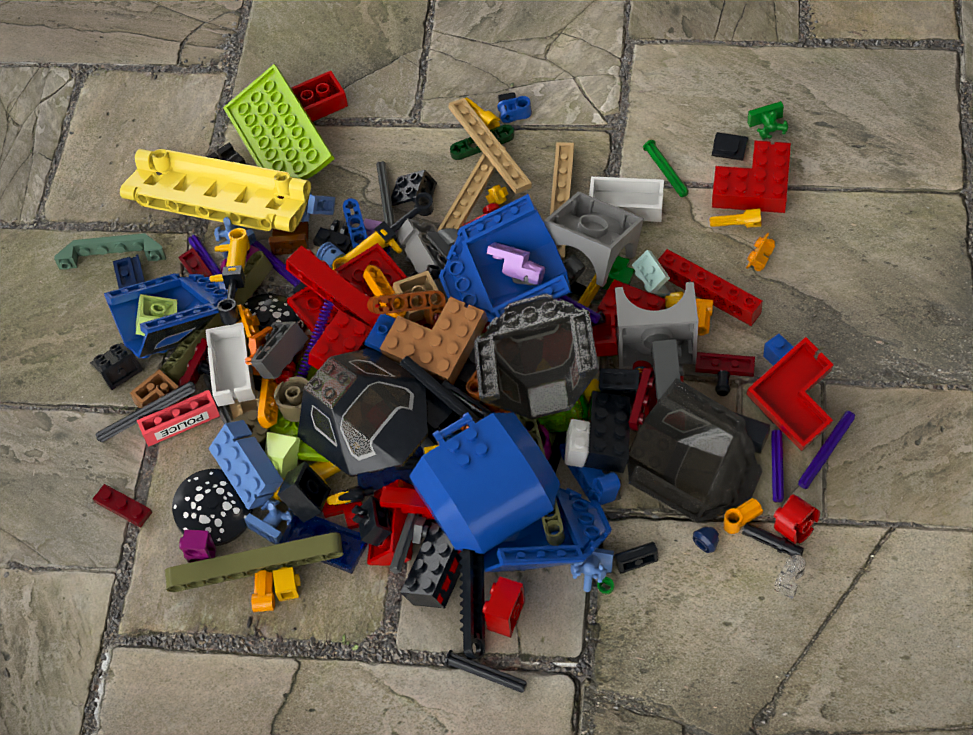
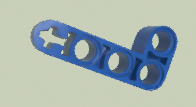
M349 198L343 202V211L354 249L359 245L356 243L358 240H365L368 237L359 204L355 199ZM352 208L354 210L353 215H351L350 209ZM353 224H360L358 227H352ZM385 247V252L391 257L390 248L387 249Z
M566 443L561 444L559 448L564 461ZM567 465L590 502L594 500L600 503V505H604L616 499L620 489V480L616 473L611 472L604 475L600 469Z

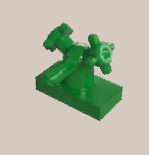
M781 101L748 111L747 123L749 127L760 124L764 125L763 129H757L762 140L766 138L771 139L772 135L769 133H774L777 130L782 131L784 135L789 128L787 120H784V124L777 122V119L783 118L784 105Z

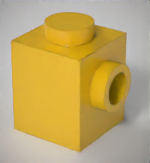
M281 567L278 570H274V586L278 600L284 601L299 598L298 586H301L299 574H295L293 567Z

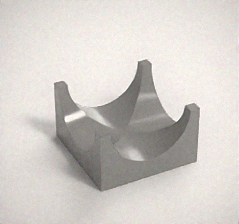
M578 191L547 217L544 223L556 246L569 245L575 247L590 259L596 272V284L603 287L607 282L609 272L616 257L624 246L627 257L632 259L636 255L644 218Z
M694 282L686 283L685 293L679 302L670 308L659 311L645 310L635 306L626 297L623 287H615L619 369L632 368L633 363L640 360L649 362L653 367V356H651L652 341L676 339L677 345L681 346V357H678L679 364H696L698 314Z

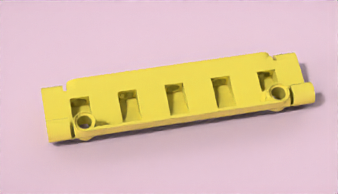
M138 149L135 154L137 170L122 184L120 196L124 199L137 201L138 204L144 207L223 222V219L228 217L233 225L263 231H270L273 228L293 232L305 212L311 191V183L309 180L292 178L287 172L166 149L155 151ZM278 195H279V196H284V198H283V199H279V198H278Z

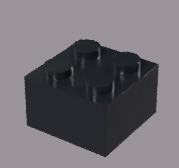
M305 461L287 473L277 495L293 511L295 516L305 523L322 512L331 488Z

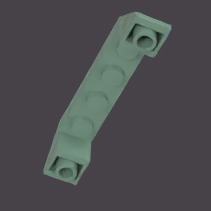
M145 233L73 240L54 256V260L59 270L77 268L78 256L144 250L148 261L166 260V255L159 243Z

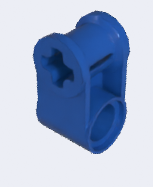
M527 96L503 100L497 105L498 111L501 113L500 119L503 123L527 119L532 114L530 99Z

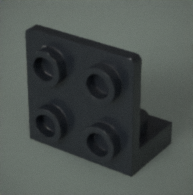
M426 170L398 177L391 194L392 206L410 201L415 203V197L421 192L429 193L433 197L437 182ZM422 203V204H421V206H427V205H428V203Z
M123 343L114 344L110 347L109 351L97 355L90 362L92 367L101 374L111 391L143 371L134 353Z

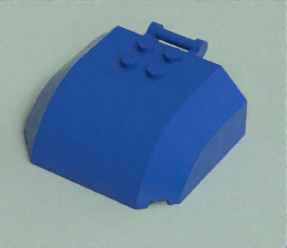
M468 412L463 414L462 418L441 431L437 430L432 433L439 446L424 454L409 476L415 490L454 549L461 551L463 549L474 550L475 553L480 554L486 553L552 512L556 504L557 491H559L561 485L545 455L514 413H492L477 423L473 421ZM465 425L469 426V428L465 429L464 431L460 432L459 434L455 435L454 437L445 442V437L449 436L450 434L454 433L455 431L459 430Z

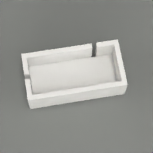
M591 177L589 196L644 218L643 221L662 222L664 180Z
M243 322L206 329L212 393L217 406L234 404L237 399L238 402L256 399L252 367L245 363V358L250 356V349L248 347L249 338L247 337Z

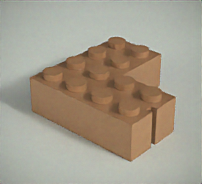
M450 297L432 330L398 315L380 350L382 354L399 364L404 357L409 356L435 380L442 383L447 380L454 385L475 343L487 324L488 318L485 311L472 305L467 307L466 303Z

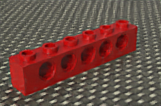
M668 249L658 259V262L670 277L669 282L684 290L686 289L687 282H694L695 296L700 299L713 300V306L749 326H752L761 315L763 300Z

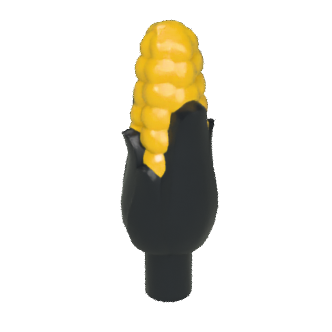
M355 486L329 496L327 503L329 505L343 503L346 505L348 503L361 502L366 496L374 495L373 487L363 489L361 486Z

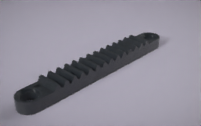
M463 549L459 553V556L462 557V560L459 561V564L462 565V568L459 570L462 576L459 580L463 582L460 586V589L463 590L460 594V597L463 598V601L460 602V606L463 607L460 611V614L463 615V618L460 619V622L463 623L460 631L463 632L464 654L468 659L472 660L482 658L485 654V614L483 613V606L485 604L484 554L475 553L474 550ZM473 643L476 646V653L473 652Z

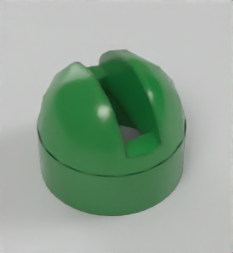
M605 577L602 583H597V587L602 594L607 595L613 592L615 584L611 578ZM605 583L607 586L610 587V589L607 590L602 586V584Z

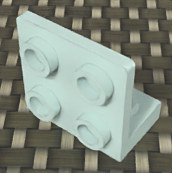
M646 250L632 264L635 269V275L644 282V288L649 293L657 294L660 297L669 296L670 292L665 283L670 277L653 253Z

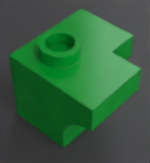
M620 256L616 257L609 272L607 282L602 287L603 289L608 290L614 279L630 285L635 274V269L628 267L630 259Z

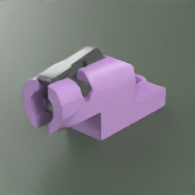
M496 242L488 246L487 254L493 255L492 257L495 259H504L502 273L512 277L514 283L533 286L542 283L545 267L528 261L530 252Z

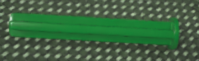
M655 140L647 141L643 145V150L649 153L679 196H687L688 188L657 148Z

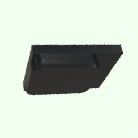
M717 132L711 156L743 161L748 137Z

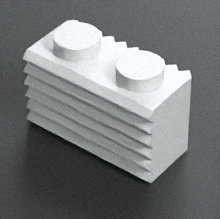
M571 419L566 432L564 462L566 465L584 466L589 453L590 422Z

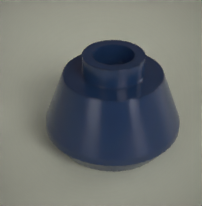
M705 526L694 531L692 539L702 551L713 553L719 542V533L713 527Z

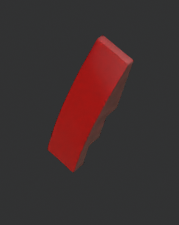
M383 486L380 498L381 507L401 508L402 513L422 514V517L434 519L415 489Z

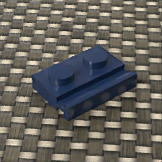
M138 254L136 257H126L113 261L119 289L145 282Z

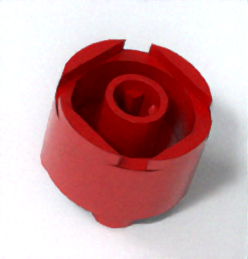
M792 494L783 508L779 507L775 511L774 518H776L774 529L796 544L798 542L800 544L813 532L814 528L811 526L814 521L818 523L820 511L799 496Z

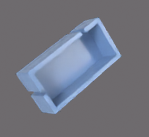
M240 420L225 423L208 449L249 510L264 506L267 500L273 497V493L283 483V479L255 437L236 440L252 435L245 421Z

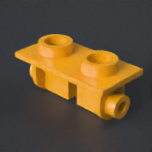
M769 233L763 238L759 237L755 242L754 246L756 249L747 258L749 261L746 266L747 269L751 265L754 266L756 271H761L765 268L768 257L775 248V241L767 239Z

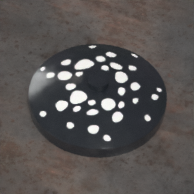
M272 293L260 294L249 298L243 305L245 308H249L252 315H256L259 319V331L267 326L271 327L273 322L298 323L301 320L287 303V297Z
M205 469L190 475L180 484L172 502V513L179 531L184 534V530L209 531L215 546L225 545L237 539L247 528L245 518L249 513L253 514V509L248 510L222 469Z

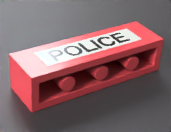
M207 390L137 420V423L149 447L215 419L220 414L210 391Z

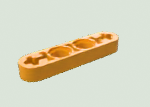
M372 265L366 267L363 278L375 296L396 294L379 268ZM396 298L394 300V307L398 308L400 300ZM380 303L381 306H387L386 303ZM406 312L389 313L386 315L395 319L398 315L404 318Z
M262 377L257 418L263 428L269 429L277 423L278 406L274 399V392L278 384L276 379H263Z

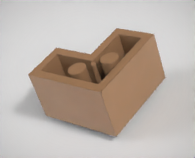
M159 369L132 390L130 395L135 405L140 409L175 390L178 386ZM186 397L180 399L179 401H177V402H175V403H173V404H171V405H174V404H176V403H178V402H181V401H183V400H186Z

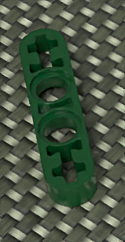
M505 124L490 130L501 145L510 142L514 138V129L511 125ZM469 137L450 146V155L454 160H461L478 154L482 150L478 146L470 147V144L475 143V141Z

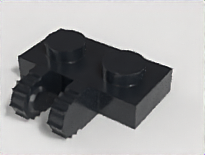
M336 219L331 224L330 230L320 227L313 239V244L321 247L324 243L331 242L343 253L347 254L352 245L351 238L347 235V223L343 224L340 233L337 232L340 221Z

